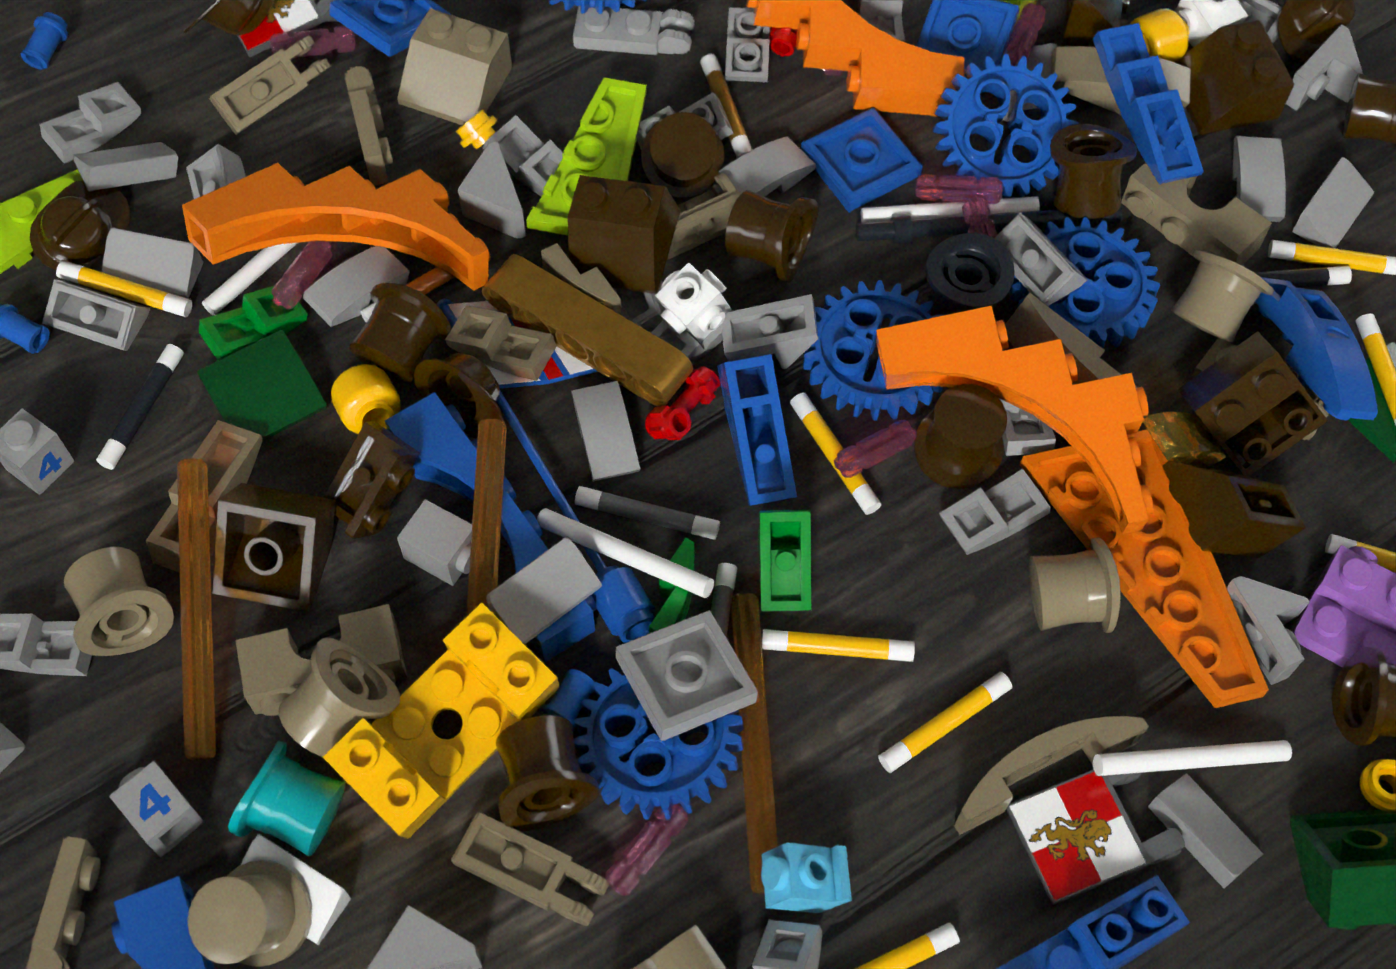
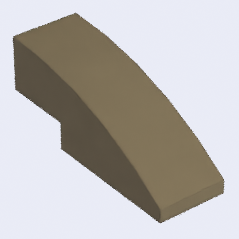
M1056 47L1052 51L1050 75L1054 73L1058 75L1055 83L1052 85L1053 88L1061 89L1068 87V94L1121 115L1107 82L1096 47ZM1159 58L1169 91L1178 89L1183 108L1190 103L1191 68Z
M1031 293L1027 295L1005 324L1008 340L1014 349L1061 339L1064 353L1073 354L1077 367L1078 381L1073 382L1072 385L1121 375L1100 358L1105 351Z
M219 420L215 423L169 489L171 505L146 539L154 564L196 579L198 578L215 550L218 500L240 483L247 484L262 444V436L260 434Z

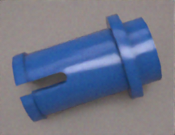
M49 12L35 19L34 26L36 29L25 49L21 52V58L27 64L40 70L48 68L49 61L59 42H64L68 37L67 23L58 15Z
M0 304V339L6 338L23 347L31 354L39 353L48 342L49 329L18 314L15 306Z
M569 669L550 703L540 707V716L550 715L565 718L573 725L574 732L576 729L575 719L583 708L581 702L583 699H588L590 694L594 692L593 684L595 682L585 673Z

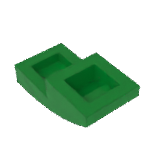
M281 283L244 294L241 308L200 319L198 332L216 359L221 360L280 330H283L285 334L289 333L305 322L308 314L287 284Z
M685 538L670 561L694 571V542ZM659 579V596L666 600V602L650 624L649 634L685 620L692 592Z

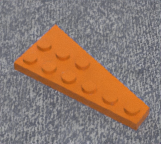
M1160 427L1127 435L1128 438L1135 437L1141 456V466L1135 467L1140 485L1147 484L1153 502V513L1148 514L1149 520L1140 531L1122 534L1109 497L1090 466L1072 446L1023 456L1020 463L1021 468L1087 550H1091L1092 538H1101L1106 543L1117 566L1120 591L1214 708L1261 698L1268 692L1269 688L1213 554L1209 551H1202L1201 547L1192 539L1188 529L1190 525L1181 505L1173 498L1169 491L1170 481L1162 465L1169 460L1173 461V458Z

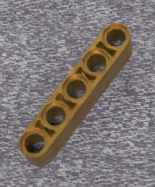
M512 254L482 288L483 296L496 310L506 313L510 319L527 329L552 334L558 348L611 380L618 381V384L655 406H665L693 371L692 363L688 357L676 347L519 255Z

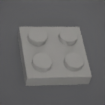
M710 610L616 647V659L661 742L754 704L757 701L758 691Z

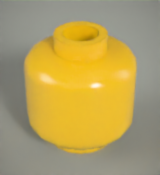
M1158 9L1137 17L1129 24L1139 23L1149 56L1158 55L1161 59L1175 62L1186 53L1189 28L1176 12L1170 9Z
M361 364L345 370L334 381L331 389L332 403L341 421L348 430L359 434L365 422L375 421L387 429L385 420L399 413L401 409L400 397L390 378L383 369L375 365Z

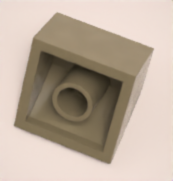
M430 8L411 37L398 94V103L463 125L482 109L487 112L512 70L508 33Z

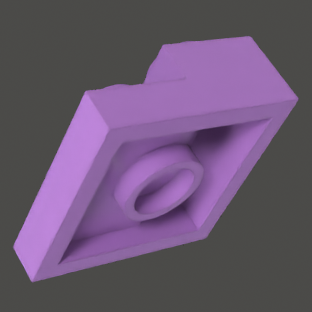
M1341 545L1325 566L1309 597L1310 603L1302 611L1292 630L1299 644L1341 667L1345 665L1353 654L1365 647L1381 650L1386 657V662L1396 665V573L1378 565L1376 555L1370 550L1359 546H1353L1348 549Z

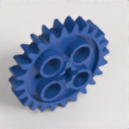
M1008 54L1002 56L998 66H995L992 58L987 56L982 62V71L974 63L969 64L965 70L967 78L956 74L951 81L956 90L946 88L942 93V99L949 105H939L936 108L934 114L945 119V121L936 123L933 127V132L945 135V138L939 141L935 148L941 151L949 150L950 154L942 164L944 167L957 164L959 169L953 179L957 181L965 175L970 177L969 191L974 190L981 183L985 185L984 194L986 198H989L996 188H1000L1002 199L1009 198L1014 187L1020 197H1025L1030 190L1029 183L1039 191L1046 186L1044 176L1054 180L1059 175V169L1055 165H1059V163L1053 160L1049 151L1051 139L1062 128L1079 124V122L1066 118L1076 108V104H1063L1061 101L1068 93V87L1058 90L1052 87L1058 75L1054 73L1046 79L1040 76L1043 70V63L1040 62L1031 71L1027 69L1026 56H1022L1015 66H1011ZM1015 90L1017 98L1007 124L1008 129L1012 130V132L1003 141L1001 163L995 164V152L1004 130L1003 125L999 123L1008 113L1010 91ZM989 92L994 94L998 99L999 108L989 109L981 103L980 93ZM1032 103L1036 105L1040 110L1041 119H1029L1024 114L1023 104ZM980 134L984 136L989 145L988 151L979 152L975 150L970 144L969 135ZM1022 145L1026 147L1031 155L1030 162L1022 163L1018 161L1012 153V146Z
M1066 217L1061 229L1049 221L1047 222L1044 234L1087 278V281L1081 287L1048 307L1102 349L1106 339L1116 348L1120 346L1124 336L1134 339L1139 327L1145 328L1158 301L1156 294L1160 283L1153 281L1158 269L1154 266H1146L1150 253L1135 252L1139 242L1137 238L1127 242L1121 240L1124 232L1122 228H1119L1113 234L1106 232V221H1102L1097 229L1091 228L1088 217L1083 218L1080 227H1075L1070 218ZM1014 276L1009 300L1019 301L1018 308L1030 292Z
M882 280L877 281L875 291H868L864 282L859 281L858 290L855 294H852L848 288L842 286L839 300L827 295L825 296L824 309L815 307L818 340L804 352L803 369L811 370L809 383L811 385L822 384L820 396L822 399L835 394L837 396L835 409L837 410L842 409L848 403L854 405L853 417L856 418L864 408L870 409L873 421H877L880 410L887 409L893 420L897 419L899 407L901 406L910 414H915L918 400L926 405L931 404L933 391L941 393L943 387L923 385L886 390L879 357L872 380L869 382L864 381L863 379L869 367L870 355L873 354L877 343L876 330L880 329L885 318L891 319L888 327L944 316V314L931 316L934 303L928 301L921 305L917 304L919 293L917 290L911 292L907 297L902 296L901 284L899 283L893 287L891 292L885 291ZM855 323H865L869 326H859ZM841 360H852L856 363L846 364L841 362Z
M613 668L609 669L608 672L612 684L607 687L595 682L593 688L598 700L583 699L581 702L584 712L589 717L575 719L576 728L583 735L574 739L577 752L584 754L577 759L582 773L590 772L589 775L598 782L599 789L603 787L601 795L607 805L620 797L619 805L623 814L627 815L637 803L640 805L641 813L646 820L650 818L654 806H661L666 820L671 819L674 804L680 803L683 809L690 814L692 813L691 798L696 795L709 804L712 801L708 790L710 784L724 789L727 787L725 775L721 770L737 771L738 769L737 759L730 752L744 750L742 737L736 734L744 730L742 716L734 715L739 710L661 742L660 738L653 734L656 731L626 676H622ZM629 724L635 726L633 731L624 737L612 736L613 731L621 725ZM694 732L707 734V738L698 745L683 743L684 739ZM630 757L627 762H621V758ZM659 762L665 765L664 769L655 776L647 777L641 775L643 768L650 763Z

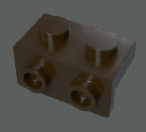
M375 421L364 423L323 497L336 500L335 516L348 524L345 534L352 539L377 534L386 526L392 514L389 508L397 493L402 492L412 481L415 474L413 465L420 452Z

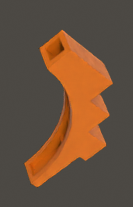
M747 0V8H754V26L798 29L796 48L803 50V67L848 71L846 88L847 92H853V109L869 110L874 107L876 111L937 116L934 113L939 105H949L941 97L946 88L956 90L951 81L956 74L964 76V57L930 52L902 42L869 24L842 0Z
M276 163L182 204L188 240L213 265L249 251L280 244L339 241L386 247L421 258L451 273L473 291L483 287L489 281L490 253L486 244L480 238H475L467 231L453 214L448 213L450 200L446 189L439 182L432 180L421 169L376 189L370 180L363 179L350 166L304 186L297 176H292L279 163Z
M992 306L876 330L877 349L886 390L923 385L954 387L961 384H974L990 390L999 399L1033 414L1065 438L1090 466L1109 497L1122 534L1143 529L1149 520L1148 514L1153 513V502L1147 484L1140 485L1135 468L1141 466L1138 443L1135 437L1128 438L1127 435L1138 432L1144 420L1143 416L1148 415V402L1143 387H1135L1132 373L1072 385L1073 382L1078 381L1077 367L1073 354L1064 353L1061 339L1002 351V349L1009 347L1007 331L1003 320L995 321Z

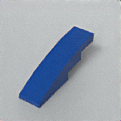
M1139 23L1098 31L1093 41L1107 82L1122 118L1158 184L1200 176L1204 173L1178 89L1169 91L1158 55L1149 56Z

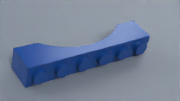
M434 392L385 420L389 432L420 452L413 465L416 479L438 484L463 496L482 510L500 530L512 552L516 573L549 550L540 538L543 532L534 515L529 510L522 513L515 504L514 500L517 499V496L508 479L503 474L496 477L488 465L491 464V460L484 446L477 438L470 442L463 432L466 426L454 405L450 404L445 407ZM591 595L530 640L544 662H547L595 631L593 612L597 610V606Z

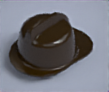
M217 0L183 33H187L201 20L231 35H243L252 32L274 5V0Z
M1286 0L1277 19L1278 35L1282 46L1298 62L1306 63L1341 25L1346 27L1352 21L1355 15L1354 0Z
M83 180L72 183L53 198L38 213L31 224L29 239L33 253L42 264L55 271L62 260L89 268L104 255L110 229L126 230L128 228L131 212L127 199L116 187L88 191Z
M456 353L443 360L437 358L425 359L416 366L414 372L415 386L422 399L435 392L445 407L450 404L454 405L465 423L466 429L463 431L474 439L477 438L481 443L494 445L502 440L505 432L504 419L496 403L500 395L499 383L482 361L466 353Z

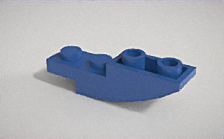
M1261 277L1275 291L1272 296L1264 293L1259 295L1255 301L1259 306L1258 311L1264 317L1272 320L1283 332L1282 337L1284 340L1293 345L1285 361L1298 374L1299 382L1314 391L1324 402V409L1333 417L1340 420H1349L1350 418L1374 420L1378 414L1370 372L1356 337L1336 305L1324 291L1296 288L1290 281Z
M1157 875L1078 919L1066 930L997 969H1119L1184 928L1190 922Z

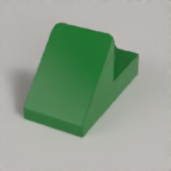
M759 511L757 551L760 563L761 611L811 610V511Z

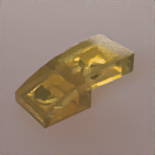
M1163 412L1151 414L1143 420L1147 430L1168 461L1189 464L1198 458L1211 467L1226 457L1208 428L1196 415L1185 412Z

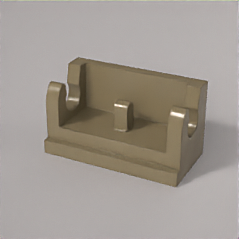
M721 173L714 177L718 184L712 186V190L678 205L681 211L667 260L726 233L732 208L738 197L742 194L737 191L726 174Z

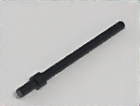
M1121 206L1116 213L1110 216L1089 219L1090 225H1099L1102 221H1106L1107 224L1121 223ZM1060 210L912 220L910 215L894 216L887 222L856 224L857 242L891 239L892 243L895 244L909 243L916 237L1001 232L1019 213L1030 219L1039 229L1046 228L1049 221L1057 227H1062L1066 217L1070 218L1074 226H1080L1083 218L1067 215Z

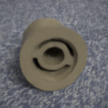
M1194 250L1192 255L1200 260V263L1190 284L1171 311L1198 329L1233 343L1247 312L1259 295L1264 293L1272 296L1275 290L1257 274L1238 263L1213 253Z
M1101 538L1091 539V550L1067 555L1030 556L1029 577L1035 617L1041 631L1083 622H1102L1105 633H1112L1114 631L1120 610V579L1112 553Z
M108 547L92 551L75 561L66 572L64 585L80 614V618L74 626L73 637L78 649L83 653L95 656H113L138 651L155 644L166 636L171 629L174 615L170 602L159 590L147 587L140 559L130 549Z
M322 638L311 654L312 671L310 675L280 704L279 717L288 734L297 743L312 753L324 756L362 718L369 720L389 716L400 703V694L393 681L368 658L339 640Z
M265 860L245 863L234 869L227 877L217 878L205 884L193 898L188 914L189 934L193 944L203 956L216 963L231 964L240 962L255 967L272 965L291 956L307 938L312 924V906L309 894L303 883L295 873L284 865Z

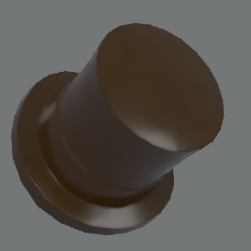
M1361 73L1357 74L1346 109L1343 138L1372 139L1396 144V81L1371 77Z
M677 112L668 115L655 124L646 135L641 151L642 167L652 185L666 186L673 198L690 199L705 193L716 183L714 177L723 168L724 147L719 135L703 117L689 112Z
M1073 124L1055 133L1051 139L1049 151L1053 160L1059 163L1060 167L1053 200L1056 208L1067 215L1078 218L1088 217V219L1103 218L1116 213L1121 206L1122 170L1124 164L1136 158V145L1125 136L1097 125Z
M750 190L744 191L736 200L727 223L725 234L727 254L766 263L776 268L777 276L781 281L791 282L799 269L814 232L819 213L818 203L815 199L801 197L790 205L768 199Z
M380 283L375 285L370 292L371 299L376 303L372 314L365 326L349 345V348L364 364L375 365L383 369L391 379L410 383L414 378L416 366L420 363L425 351L434 338L446 339L451 331V327L442 310L420 291L397 283Z
M974 384L957 385L946 390L939 397L935 410L922 419L914 438V452L917 463L923 473L933 482L948 488H970L988 480L998 470L1004 453L1002 435L1007 426L1006 409L998 396L982 386Z
M1365 647L1353 654L1340 670L1334 685L1332 707L1335 722L1341 734L1352 744L1367 746L1372 744L1378 736L1396 737V665L1387 663L1385 655L1377 648Z
M550 715L527 718L507 727L497 737L496 748L508 781V787L501 794L498 806L500 817L507 827L509 826L518 831H530L553 825L583 810L599 796L598 782L590 775L582 773L578 764L573 725L567 719Z

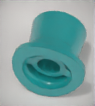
M278 740L235 808L228 824V830L236 836L244 837L252 832L253 829H256L286 842L310 857L321 844L337 814L344 795L346 782L311 771L286 757L287 743Z

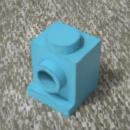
M787 842L762 853L761 879L764 885L766 908L821 913L852 901L846 846L837 845L827 848Z

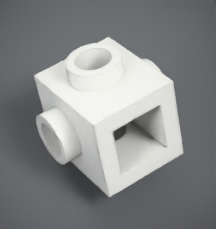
M1180 0L1175 10L1188 25V41L1193 47L1219 28L1244 23L1248 16L1240 5L1239 0Z
M689 262L681 270L671 273L664 280L661 290L655 295L665 308L660 316L679 335L686 330L699 343L722 324L726 312L732 311L722 296V293L726 290L724 284L710 270L706 269L700 274Z

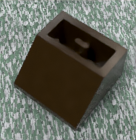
M1259 332L1253 334L1178 389L1245 476H1251L1328 421L1279 353Z
M1170 460L1162 465L1170 481L1169 491L1173 498L1181 505L1190 524L1188 527L1189 533L1195 543L1201 547L1202 551L1260 558L1306 528L1288 491L1283 485L1225 470Z

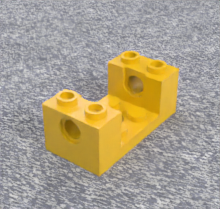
M482 602L443 639L448 650L400 696V703L389 716L376 719L372 724L362 718L323 756L399 836L409 839L497 751L496 740L500 733L516 722L530 718L560 688L558 677ZM445 710L458 712L463 721L460 733L452 739H441L433 731L435 717Z

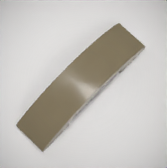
M1108 716L1072 722L1032 738L1006 755L981 779L970 794L954 825L957 832L961 835L1004 813L1013 798V794L1008 786L1080 749H1083L1093 765V758L1096 754L1120 753L1136 745L1149 726L1143 718Z

